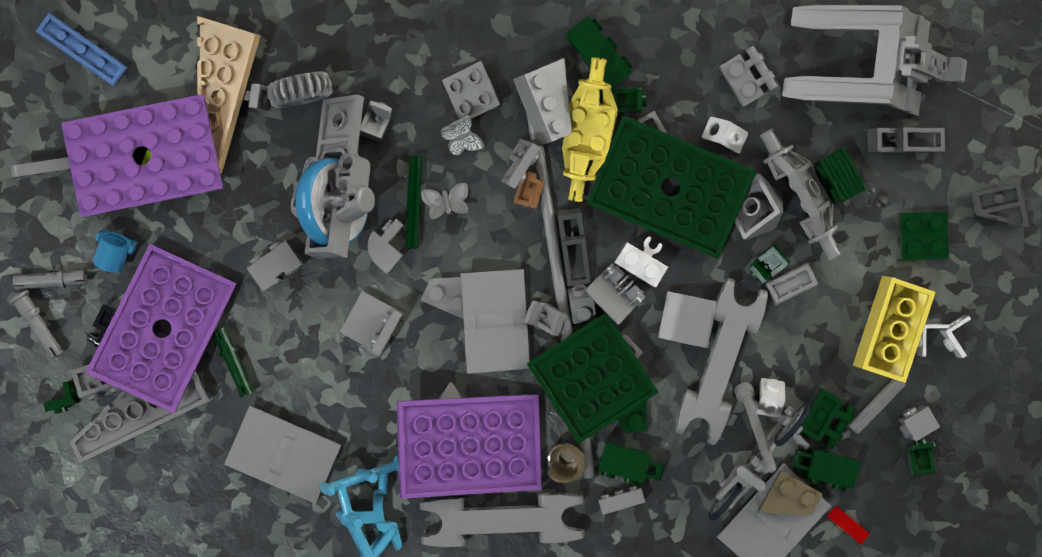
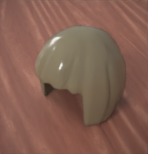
M558 444L549 452V476L558 483H571L579 479L586 469L584 454L572 444Z

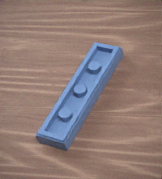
M51 13L47 14L35 31L113 87H116L128 70L127 66Z

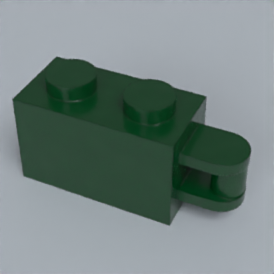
M605 440L597 469L602 471V476L614 479L615 475L624 477V482L637 485L638 482L644 483L646 477L661 481L665 464L652 461L650 453ZM649 465L655 466L653 474L647 473Z
M811 447L809 453L795 449L791 466L804 469V475L810 478L809 482L823 485V482H828L832 484V488L846 492V488L854 489L861 462L854 458ZM803 456L808 457L806 465H802Z

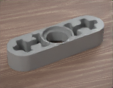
M68 157L10 166L12 178L14 179L71 171Z

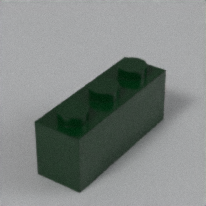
M587 16L565 34V38L589 68H591L592 57L607 60L603 81L612 85V90L632 74L630 70L632 65L625 56L620 57L615 51L618 47L610 37L606 39L600 32L603 28L595 18L591 20Z

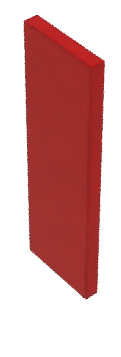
M836 505L827 514L830 520L860 544L870 535L869 532Z

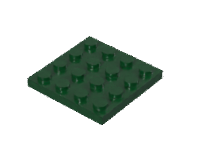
M606 312L527 363V366L578 444L659 393Z

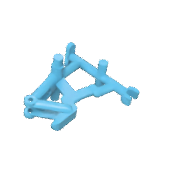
M398 455L393 458V462L370 470L359 468L355 475L329 484L326 482L319 484L322 493L328 496L335 495V491L338 492L342 509L336 511V517L348 528L360 552V557H379L390 542H392L396 551L402 547L397 524L393 521H385L383 513V498L388 493V473L393 471L399 472ZM378 480V489L373 492V511H353L346 487L364 481L375 483ZM373 523L374 528L381 531L370 546L361 530L363 524Z

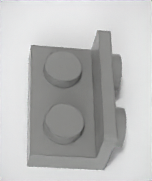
M89 365L71 371L79 398L87 399L88 402L102 398L101 394L109 391L111 394L123 391L86 374L85 372Z

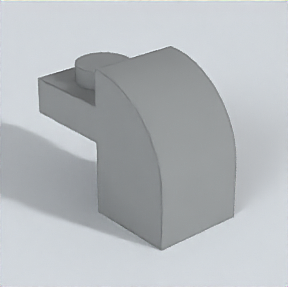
M395 219L394 222L389 220L381 229L384 233L382 236L373 231L368 240L370 258L387 274L391 272L404 256L390 244L405 226L398 219Z

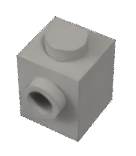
M921 405L918 408L915 406L902 413L903 417L899 418L902 424L899 427L900 431L906 439L910 438L915 442L940 428L931 410L925 405Z

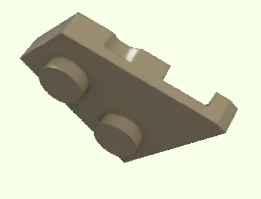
M780 470L758 510L762 513L812 515L823 494Z

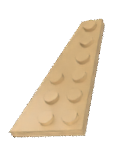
M197 16V24L200 25V37H197V46L200 47V60L197 62V95H205L220 173H222L260 35Z

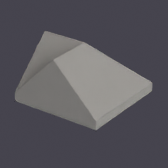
M758 173L754 176L734 221L744 240L777 228L783 214V196L761 174Z

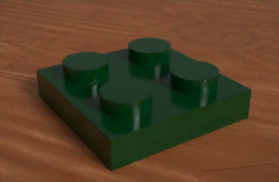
M948 211L898 213L900 260L949 259Z

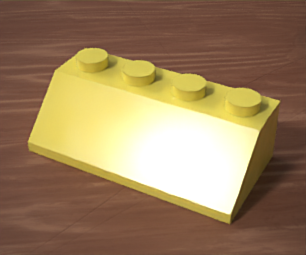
M882 276L852 366L906 383L936 292L893 277Z

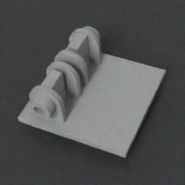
M482 61L442 80L459 119L470 115L472 119L488 110L496 109L500 105Z
M612 263L585 292L619 325L645 296L643 295L644 291H641L636 285L632 287L631 285L634 281L632 280L628 283L626 279L629 276L627 275L623 278L625 273L618 265L615 266Z

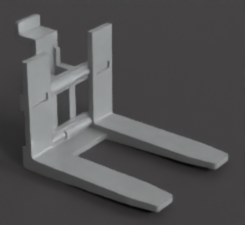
M810 5L794 7L791 25L794 27L813 30L879 31L873 78L819 76L785 78L782 96L805 101L882 104L914 116H919L922 92L915 90L917 82L927 83L928 79L931 80L933 78L945 82L964 83L967 60L960 57H946L932 50V44L928 43L930 21L924 19L921 15L908 11L909 9L904 6ZM906 59H909V64L905 63ZM901 76L907 77L906 86L899 83L901 82Z

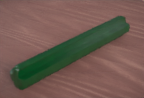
M411 155L409 157L405 247L407 249L418 248L422 157L419 155Z

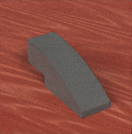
M945 128L867 129L868 153L945 152Z
M579 207L557 211L567 286L591 283L581 209Z

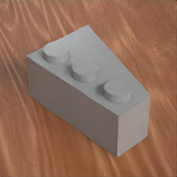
M564 58L513 79L540 146L572 133Z

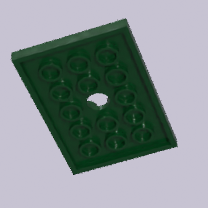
M623 115L586 204L718 259L756 170ZM667 178H675L680 183V191L674 196H667L662 191L661 185Z

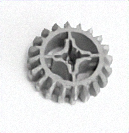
M326 72L297 74L271 82L267 86V95L271 106L275 108L294 107L329 97L332 94V83Z

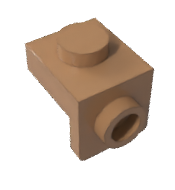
M526 171V178L518 186L513 203L537 209L545 182L536 179L537 174Z

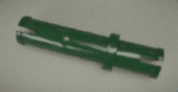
M227 327L214 331V338L221 351L219 355L225 360L240 398L255 392L236 352L238 348L233 345L228 334Z

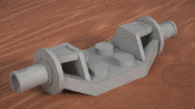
M773 128L759 135L770 153L769 157L763 160L764 164L768 163L776 181L788 176L789 185L798 194L802 209L809 214L808 217L799 222L809 237L808 243L819 242L828 260L842 254L832 237L833 232L838 229L837 225L833 226L834 202L811 161L791 150L794 148L793 145L782 147Z

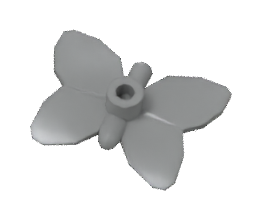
M459 183L450 190L449 196L446 190L442 191V196L437 191L431 189L420 192L423 202L430 207V219L442 216L445 211L447 214H450L451 210L455 213L463 214L469 211L467 204L464 202L468 195V185L466 183Z

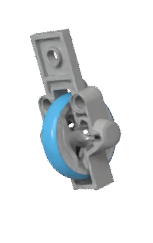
M358 94L323 100L316 157H310L306 160L303 174L297 185L296 195L291 200L292 213L299 219L303 230L307 234L305 254L319 259L332 257L347 258L349 243L359 236L366 223L368 212L374 208L375 204L374 193L368 188L370 163L357 153L364 97Z

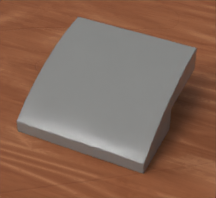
M667 291L658 338L708 348L717 301Z

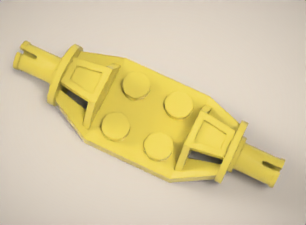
M595 57L591 59L589 78L579 80V87L570 100L569 110L572 133L564 136L562 146L565 164L563 175L572 179L568 199H575L577 202L583 201L585 181L595 180L596 173L605 162L606 155L613 141L618 108L611 92L612 85L603 81L607 60H600V58ZM600 89H602L603 104L599 103ZM593 160L589 172H586L589 161Z

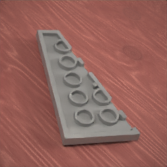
M196 370L175 414L122 391L114 401L107 405L92 422L85 426L70 441V444L80 464L208 403L210 400Z

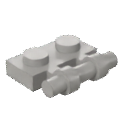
M755 46L746 50L750 56L749 60L744 61L741 54L719 66L742 107L764 95L760 88L764 83H766L770 91L778 87L774 80V73L768 70L763 61L762 53H758ZM753 65L756 66L762 76L757 80L749 69Z

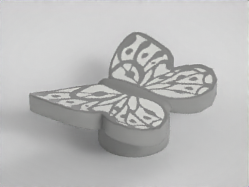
M470 115L441 129V136L446 140H450L448 147L453 155H460L464 149L476 151L484 148L482 139L470 131L472 124Z

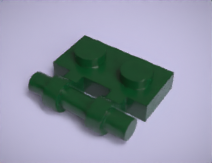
M821 388L810 406L807 418L801 425L803 427L801 432L819 442L824 434L828 435L829 438L825 445L833 449L837 441H841L843 437L841 434L846 425L850 424L853 420L852 415L856 408L847 404L845 410L841 411L839 407L843 400ZM834 416L839 417L834 429L828 428Z

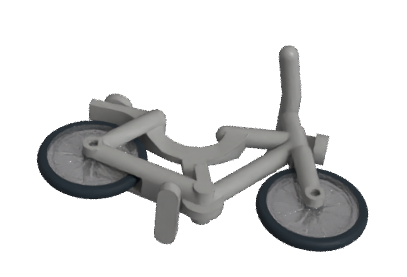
M754 399L753 403L757 411L759 401ZM808 404L802 405L797 410L789 406L785 410L787 416H768L777 423L766 436L771 453L774 452L777 446H782L791 437L801 449H809L810 444L800 433L803 429L801 425L810 412ZM761 452L749 458L750 462L746 466H735L728 478L722 481L721 488L715 496L717 500L708 515L711 521L719 518L728 508L732 509L736 502L752 486L758 491L765 490L766 483L761 477L767 474L768 471Z

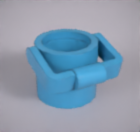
M102 229L95 237L98 245L93 257V263L101 270L114 273L123 270L128 253L132 254L135 252L138 243L121 234Z

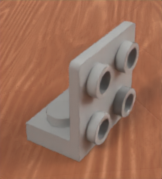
M363 291L340 332L371 349L372 353L380 356L404 313Z

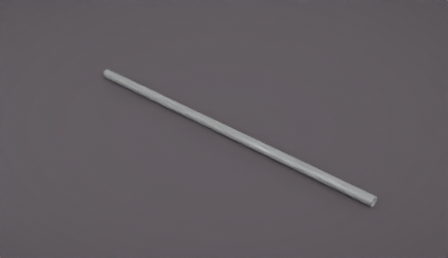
M527 115L531 142L540 147L538 151L539 157L534 165L537 179L545 182L540 202L557 309L567 314L561 328L562 340L573 334L546 158L544 146H540ZM589 437L579 444V449L584 454L586 469L583 472L584 478L596 477Z

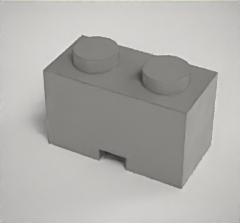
M279 240L269 247L271 251L265 256L259 254L249 261L251 265L247 270L263 292L268 291L281 282L280 276L282 274L291 275L305 265L289 241L282 242Z

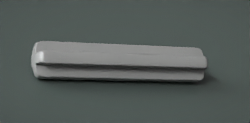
M892 379L849 424L850 429L857 434L860 433L905 387L904 382Z

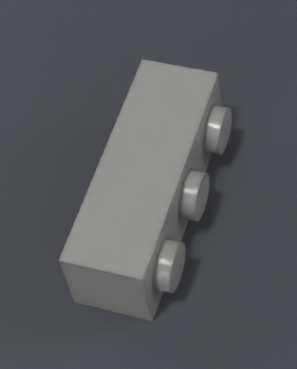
M637 485L629 487V490L623 491V489L617 490L612 495H609V493L603 494L598 499L603 515L645 503L642 489L637 487Z

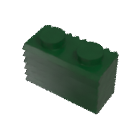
M845 147L816 162L818 165L816 171L822 180L826 179L830 187L827 190L833 201L837 200L838 203H843L868 189Z

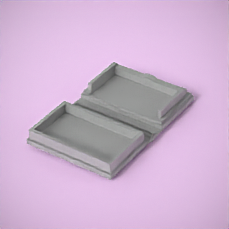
M524 269L460 273L467 374L529 369L527 363L530 362L527 323L524 322L527 315Z
M249 406L224 465L316 504L321 493L319 484L326 482L341 444Z
M783 463L765 482V490L757 491L746 506L718 534L717 538L739 557H786L831 505L821 497L812 515L760 512L758 509L780 470L806 484Z

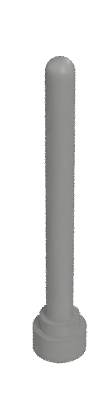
M747 382L740 383L734 390L736 398L745 406L768 472L773 473L776 471V465L753 403L755 391L752 384Z

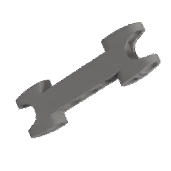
M729 277L716 298L717 305L713 320L721 323L697 392L690 389L685 390L678 409L675 432L683 434L690 421L695 418L705 419L709 426L707 443L715 445L719 440L731 412L732 404L722 401L744 334L746 331L757 334L765 313L768 295L767 290L760 288L750 304L741 306L734 299L735 280Z
M563 492L538 494V505L465 508V501L462 496L439 497L419 502L420 510L438 514L443 523L441 529L437 532L421 536V544L427 546H465L467 534L539 532L541 543H564L585 537L584 529L569 527L561 519L565 509L583 504V496L579 494Z

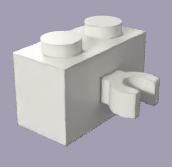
M647 237L643 243L644 250L641 251L626 242L615 259L614 264L649 285L657 287L668 266L652 257L653 254L661 250L662 244L659 243L655 249H651L648 245L651 237Z

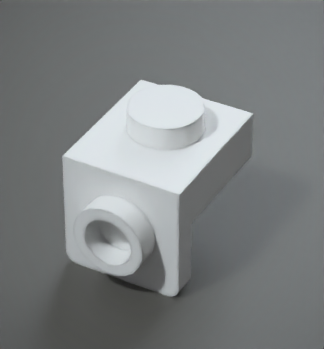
M761 378L757 414L780 417L785 403V382Z

